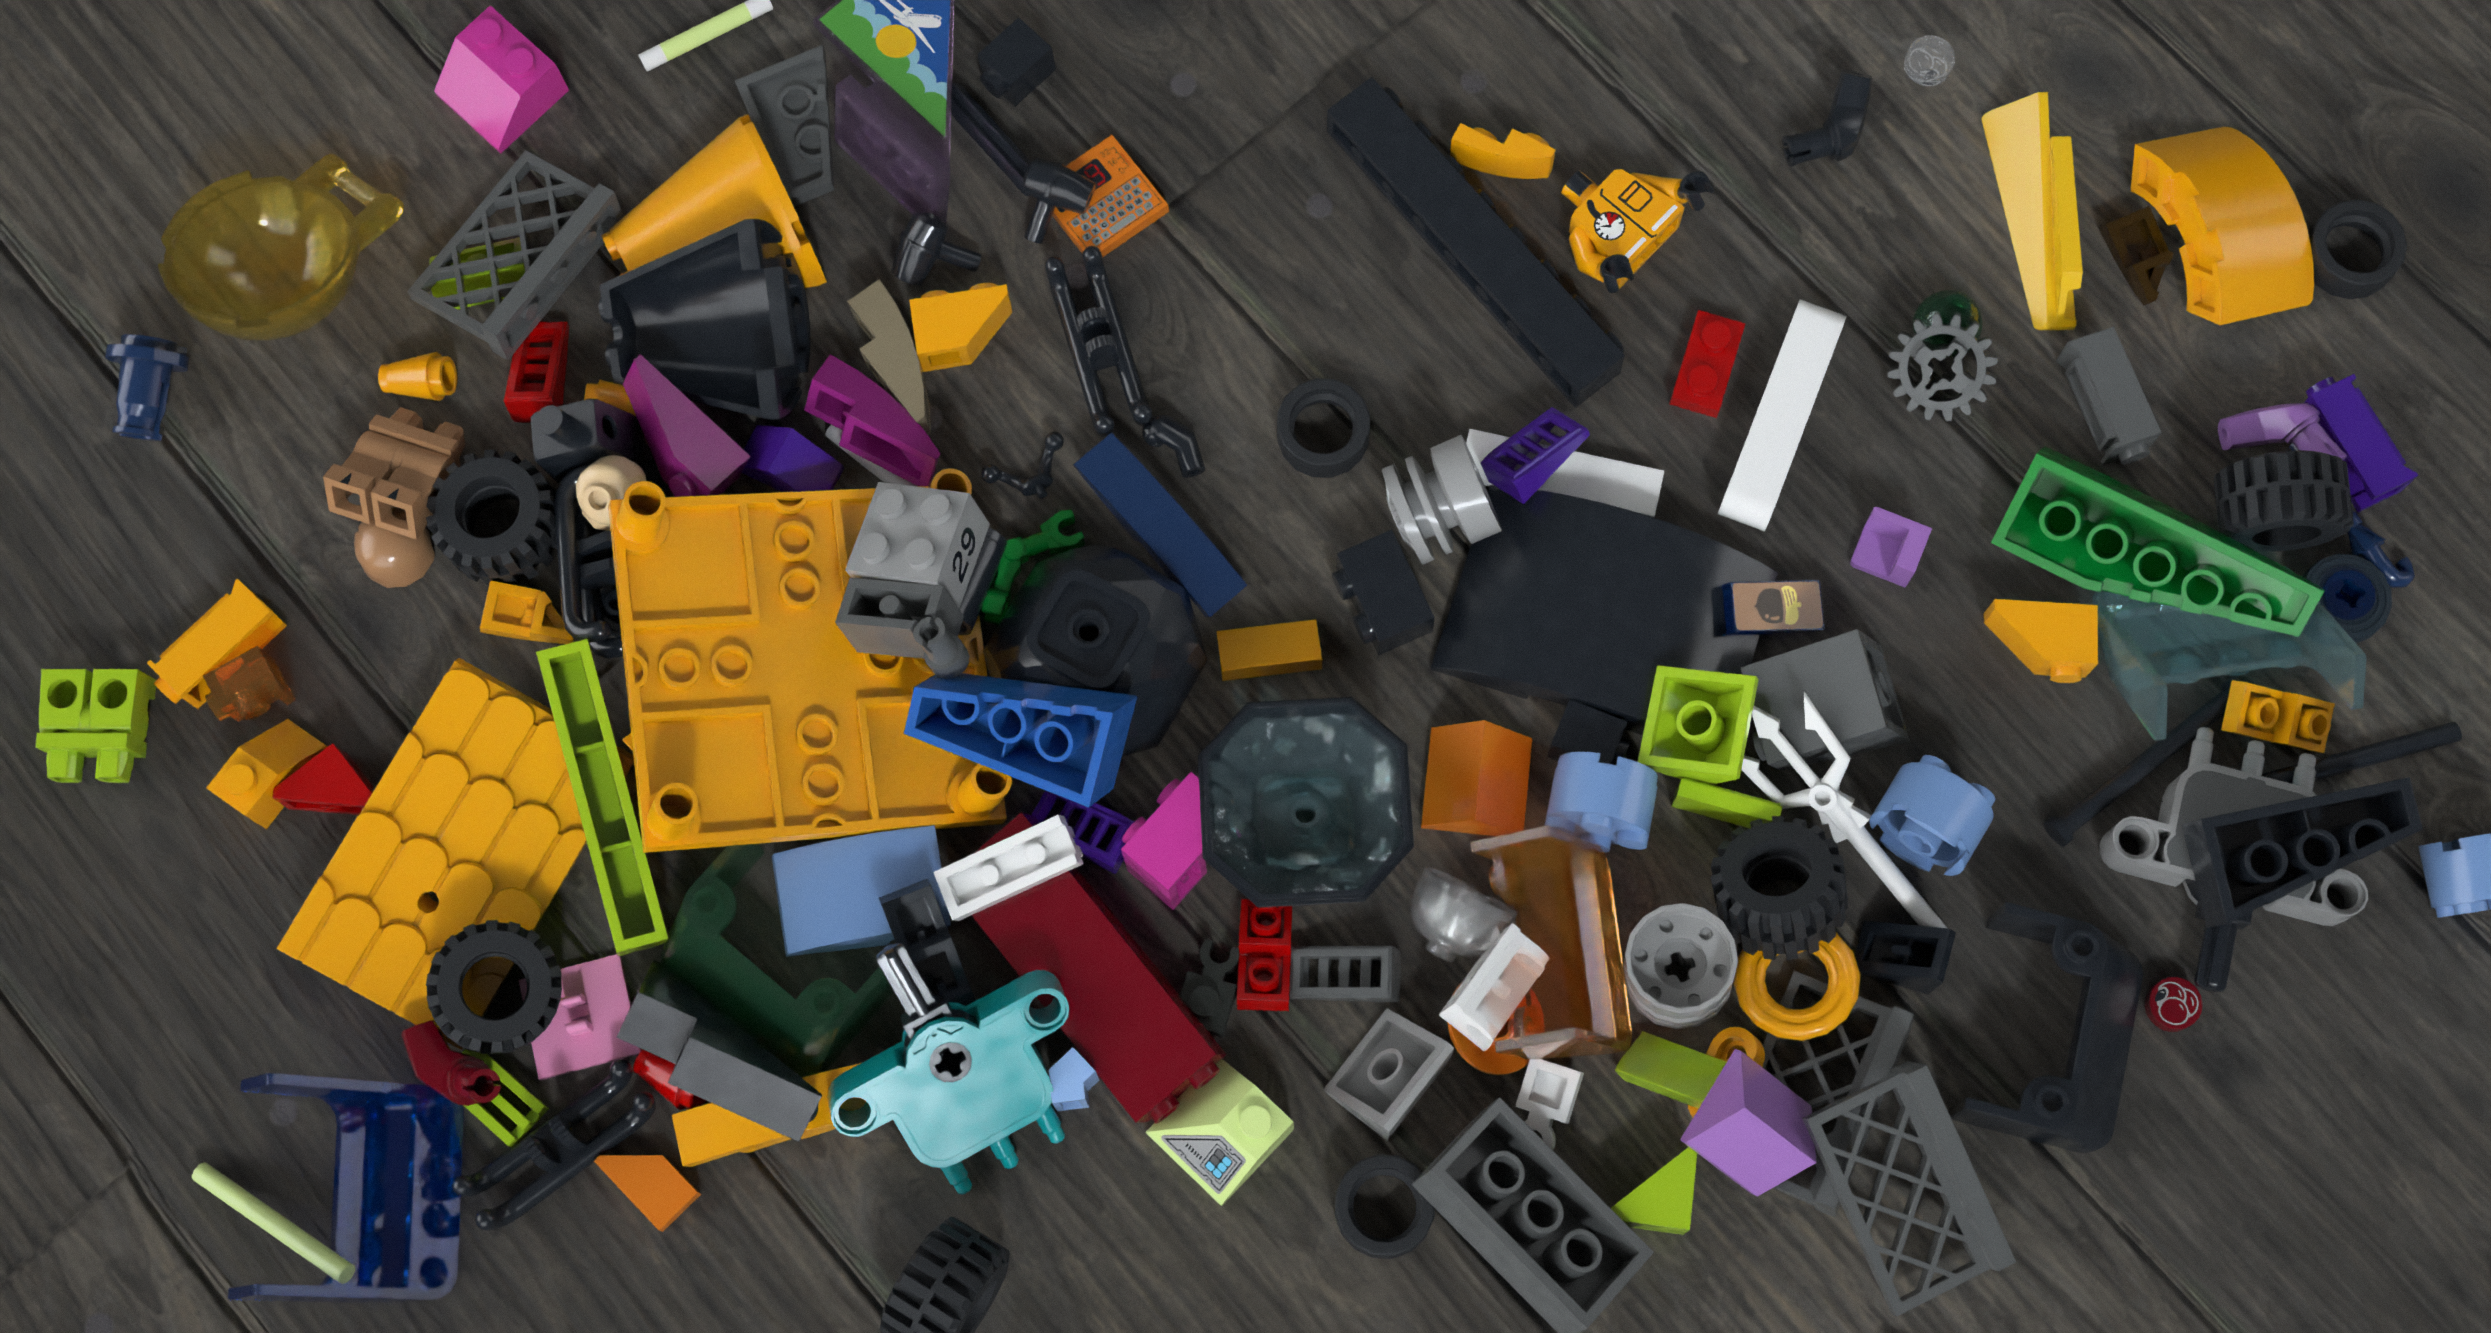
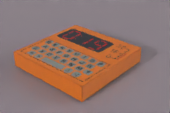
M1110 135L1065 166L1096 183V188L1086 213L1083 215L1055 207L1052 216L1082 254L1086 247L1095 246L1100 249L1103 258L1167 214L1169 206L1115 137Z

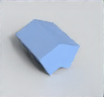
M1072 1047L1049 1069V1077L1053 1087V1092H1051L1052 1104L1057 1112L1089 1108L1088 1091L1099 1081L1096 1071Z

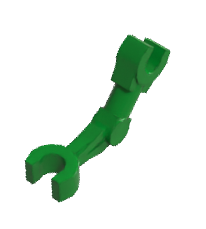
M1061 510L1054 514L1053 517L1040 525V532L1023 539L1018 537L1007 541V547L998 566V575L994 587L989 588L983 603L982 612L985 613V622L999 625L1010 606V592L1014 580L1021 571V564L1029 561V557L1049 550L1050 555L1060 554L1085 545L1082 531L1072 536H1064L1060 533L1062 528L1075 523L1072 510Z

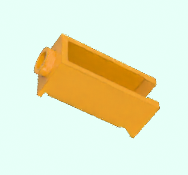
M237 578L231 594L226 593L159 656L161 660L157 663H154L152 660L147 662L160 676L154 682V685L173 703L177 704L181 699H184L196 709H199L287 625L252 590Z

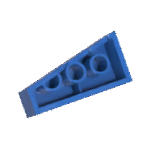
M964 673L952 679H942L934 675L914 687L904 734L1090 807L1114 789L1137 696Z

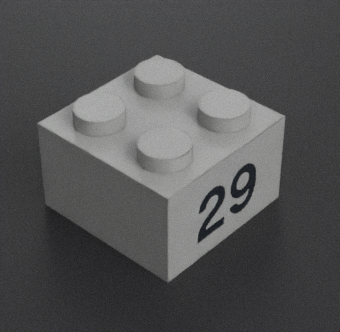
M878 482L845 570L851 578L942 585L957 607L960 608L990 524L970 493Z

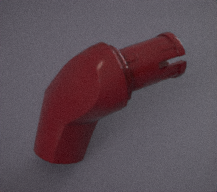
M434 1020L403 1030L402 1038L415 1076L425 1085L458 1105L469 1106L476 1103H487L498 1096L501 1085L493 1084V1081L500 1080L497 1073L489 1069L483 1060L451 1050Z

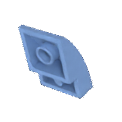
M935 825L841 838L778 852L771 856L786 957L888 945L891 940H894L879 897L927 878L946 927L948 928L951 925L948 908L933 873L942 868Z

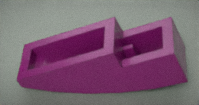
M830 354L812 378L804 411L843 430L839 446L917 486H930L940 452L925 430L882 387L860 371Z

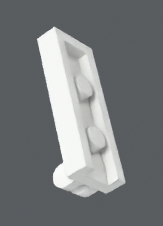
M1056 815L933 872L951 919L960 921L1083 865L1081 859L1083 856L1080 846L1075 844L1073 839L1075 834L1072 827L1068 826L1065 817Z

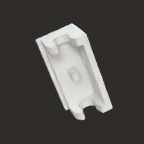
M1513 923L1494 937L1439 1013L1440 1017L1483 1051L1491 1046L1494 1038L1533 983L1545 970L1544 966L1550 959L1538 945L1521 933V929Z

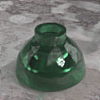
M1957 290L1935 292L1925 298L1915 311L1913 322L1919 318L1926 326L1932 325L1934 312H1940L1943 323H1950L1954 314L1959 313L1961 314V327L1966 329L1974 321L1979 323L1975 337L1978 340L1980 338L1983 327L1980 309L1977 303L1963 292ZM1938 334L1924 340H1927L1932 345L1949 343L1955 336ZM1955 349L1954 352H1953L1950 356H1946V357H1954V353H1955L1958 349Z

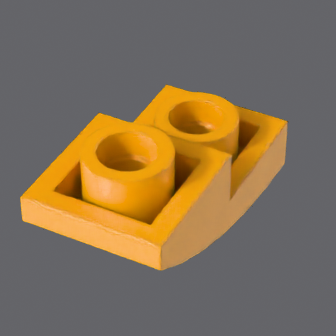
M1460 123L1451 139L1450 156L1459 164L1480 172L1509 178L1540 179L1548 178L1552 172L1556 149L1550 147L1545 139L1533 133L1523 134L1512 129L1503 144L1492 133L1483 128L1476 127L1472 129Z
M2232 680L2221 730L2267 742L2324 753L2335 703L2301 694L2282 692L2248 682Z

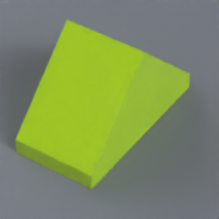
M1690 1147L1686 1148L1611 1209L1630 1228L1684 1235L1690 1230L1697 1153Z

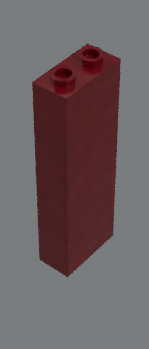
M1021 812L976 852L1033 827L1040 822L1035 816ZM1077 868L972 915L1020 977L1035 970H1046L1057 977L1069 1004L1068 1018L1060 1028L1096 1071L1097 1075L1135 1123L1148 1122L1151 1119L1156 1124L1160 1123L1180 1106V1102L1176 1097L1191 1085L1195 1090H1198L1220 1072L1216 1063L1227 1054ZM1041 994L1037 996V999L1044 1007H1047L1053 1001L1054 996L1051 994Z

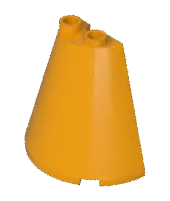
M748 114L734 121L611 227L610 231L601 234L612 260L615 261L622 258L628 270L620 274L623 275L740 221L762 219L772 224L783 236L782 242L778 244L783 254L793 253L801 273L804 288L820 286L827 282L787 191Z

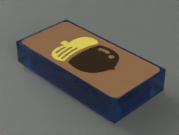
M1820 580L1728 582L1722 585L1727 635L1808 633L1825 630Z

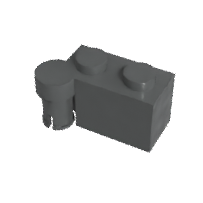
M849 578L835 623L857 652L925 659L931 671L942 679H952L959 676L969 664L970 656L968 650L958 638L964 616L944 586Z

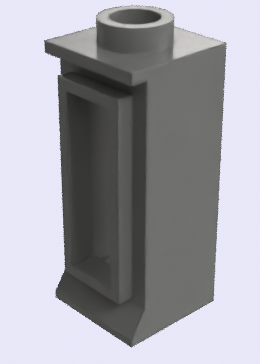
M2111 327L2067 342L2056 362L2066 369V378L2099 452L2103 450L2105 452L2104 457L2101 459L2102 465L2120 460L2122 465H2127L2149 455V448L2162 432L2115 328Z

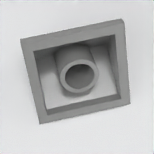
M1387 1008L1323 1090L1383 1139L1388 1141L1451 1060L1454 1047L1449 1042Z

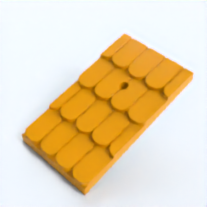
M456 659L449 671L444 675L413 729L406 736L322 876L317 880L277 949L296 960L302 961L303 964L343 986L346 985L354 992L389 1011L395 1012L396 1015L415 1025L434 1020L426 997L427 974L430 972L432 965L431 962L436 952H439L445 945L444 942L452 935L455 936L463 931L464 927L471 924H483L488 920H498L501 923H509L510 921L521 924L520 927L528 931H535L587 844L552 710L463 659ZM617 746L626 778L634 765V756ZM429 892L436 893L439 902L432 900ZM488 957L476 962L468 970L463 980L462 993L467 1006L475 1014L481 1017L484 1016L513 968L514 962L503 957ZM441 1031L446 1042L461 1050L463 1049V1047L459 1046Z

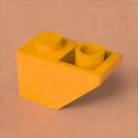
M980 283L972 286L967 291L954 293L935 290L923 294L921 298L909 300L916 351L923 372L971 365L1012 314L1007 284L997 286L994 283Z

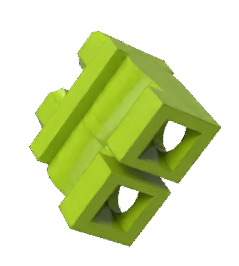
M41 669L40 733H37L35 748L47 753V778L59 783L82 782L84 758H97L95 779L108 783H129L134 758H146L147 743L144 740L148 731V702L155 699L156 686L154 682L156 679L139 669H93V673L87 669Z

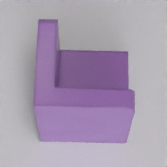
M1874 507L1864 525L1850 565L1905 588L1917 569L1932 528L1882 508Z

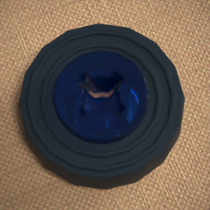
M2336 554L2318 560L2302 575L2303 578L2325 589L2305 625V628L2316 638L2332 645H2353L2369 639L2386 623L2392 608L2391 588L2384 574L2370 561L2356 555ZM2342 589L2343 592L2352 596V598H2346L2340 593V590Z

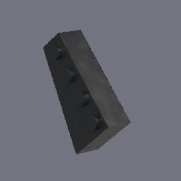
M2410 777L2202 818L2182 824L2207 928L2228 924L2263 905L2270 904L2286 896L2296 889L2324 878L2354 861L2363 859L2423 830Z

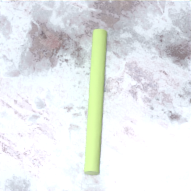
M204 1162L195 1168L192 1179L330 1277L341 1284L347 1283L353 1277L355 1266L214 1167Z

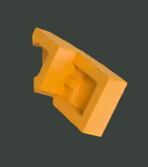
M490 580L480 624V633L558 644H568L574 641V638L566 631L561 616L552 605V601L545 591L541 592V590Z

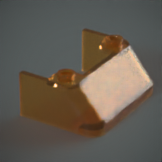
M1549 825L1471 841V852L1493 860V866L1489 870V880L1494 894L1501 896L1505 903L1514 906L1516 924L1521 929L1520 932L1538 945L1550 958L1544 966L1545 970L1525 995L1527 1006L1518 1007L1514 1013V1019L1509 1021V1039L1495 1041L1496 1052L1529 1060L1604 1055L1628 1051L1632 1043V1028L1611 873L1603 850L1595 844Z

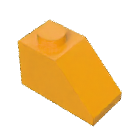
M1994 599L1984 612V624L2034 675H2050V680L2057 683H2075L2081 681L2082 678H2086L2098 665V605Z
M286 719L239 746L206 789L267 830L285 807L272 798L273 789L328 746L289 719Z

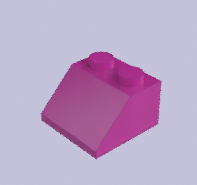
M489 6L455 37L434 92L501 154L569 91V88L556 64L492 6Z

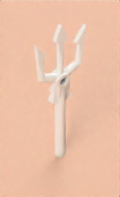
M1805 691V728L1816 730L1835 758V761L1824 777L1820 779L1780 732V719L1754 706L1752 717L1759 738L1770 739L1810 788L1784 795L1759 770L1760 760L1744 755L1741 770L1772 802L1780 803V806H1783L1782 809L1811 806L1817 810L1822 825L1829 824L1835 843L1848 839L1919 926L1947 928L1866 830L1864 825L1870 820L1871 815L1853 806L1852 804L1855 799L1840 791L1839 785L1851 758Z

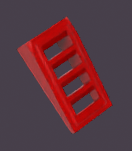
M539 322L513 354L504 396V403L513 421L531 423V416L535 412H539L543 407L563 405L570 328L567 322ZM531 343H552V347H531ZM529 361H549V364H529ZM527 380H545V383H527Z

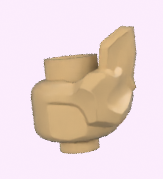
M610 455L598 459L581 472L576 483L577 499L583 516L595 529L611 531L608 510L610 500L623 499L629 486L636 482L646 481L642 468L626 457Z

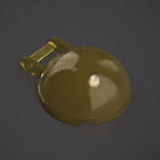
M335 154L325 155L294 181L284 176L253 179L250 171L246 170L210 184L193 195L174 214L161 237L166 251L163 263L158 264L159 273L167 290L193 319L225 336L242 340H278L293 337L323 321L340 304L353 283L359 253L400 219L404 211V204L393 194L380 193L347 170L346 162ZM337 185L367 206V208L354 217L351 211L329 191Z

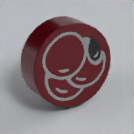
M2169 977L2159 981L2149 989L2145 998V1010L2150 1021L2158 1028L2168 1032H2178L2190 1027L2199 1019L2202 1012L2203 1003L2199 991L2191 982L2179 977Z

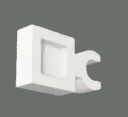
M1531 1056L1515 1107L1530 1111L1528 1119L1524 1122L1532 1130H1537L1542 1135L1543 1141L1553 1150L1556 1143L1555 1133L1551 1128L1553 1120L1569 1123L1584 1073Z

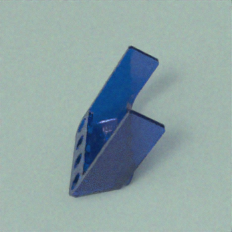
M266 1073L241 1080V1092L315 1097L324 1100L331 1106L336 1116L337 1129L330 1249L355 1266V1273L345 1284L339 1283L327 1274L323 1282L318 1286L252 1284L228 1288V1300L367 1303L426 1301L439 1299L447 1295L454 1287L458 1274L461 1196L454 1192L452 1185L454 1179L462 1174L463 1105H458L448 1100L427 1085Z

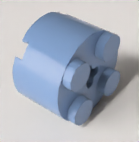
M1570 752L1561 755L1555 768L1544 830L1554 835L1580 838L1579 846L1593 852H1609L1611 844L1629 849H1646L1658 789L1657 773L1644 764L1619 756L1616 765L1599 762L1601 753Z
M1924 755L1920 762H1911L1901 766L1870 817V826L1873 829L1877 824L1883 831L1879 839L1880 842L1905 862L1928 872L1934 864L1948 867L1944 875L1954 876L1964 870L1990 826L1994 816L1991 807L1996 799L1992 792L1984 786L1968 783L1951 773L1950 767L1943 760L1935 756Z
M2491 833L2459 838L2458 840L2446 843L2436 842L2418 846L2431 908H2435L2437 918L2491 910Z

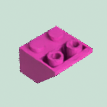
M1192 772L1182 782L1177 778L1171 781L1157 799V803L1160 804L1158 809L1148 820L1143 817L1138 818L1122 837L1125 845L1121 848L1127 871L1172 910L1176 908L1207 873V864L1202 856L1199 778Z

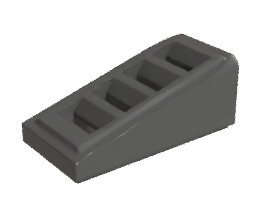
M1291 946V999L1361 1002L1400 1001L1401 952L1394 946ZM1310 959H1319L1318 987H1309ZM1331 960H1339L1338 987H1331ZM1353 960H1361L1360 987H1352ZM1374 961H1381V987H1374Z

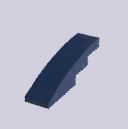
M1113 433L1108 434L1073 464L1134 541H1140L1170 579H1175L1187 591L1190 599L1205 617H1211L1247 586L1245 581L1182 507Z

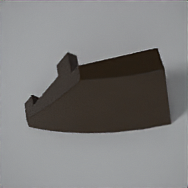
M2147 206L2099 228L2124 278L2144 306L2156 301L2159 294L2157 289L2165 267L2170 265L2174 254L2169 251L2151 208Z

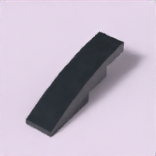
M928 878L879 897L895 942H901L906 946L934 997L943 992L948 1002L960 1003L964 1006L975 1002L974 994L964 973ZM949 1048L940 1051L945 1053L947 1057L954 1055Z

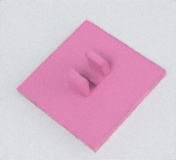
M615 954L560 969L562 993L557 1012L547 1029L531 1042L538 1079L541 1081L612 1062L616 1059L638 1055L641 1052V1048L616 1038L631 1006L622 957H618ZM526 978L519 980L523 1001L527 992Z

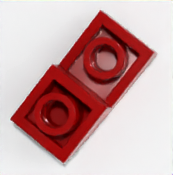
M1241 899L1237 1010L1289 1011L1292 906L1257 907L1249 899Z

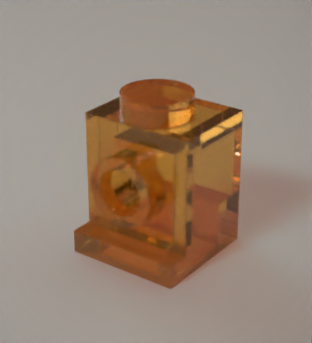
M259 646L248 650L203 675L211 693L205 695L206 701L220 721L229 717L237 722L251 720L266 713L271 707L270 704L279 699L286 705L296 701L276 661Z

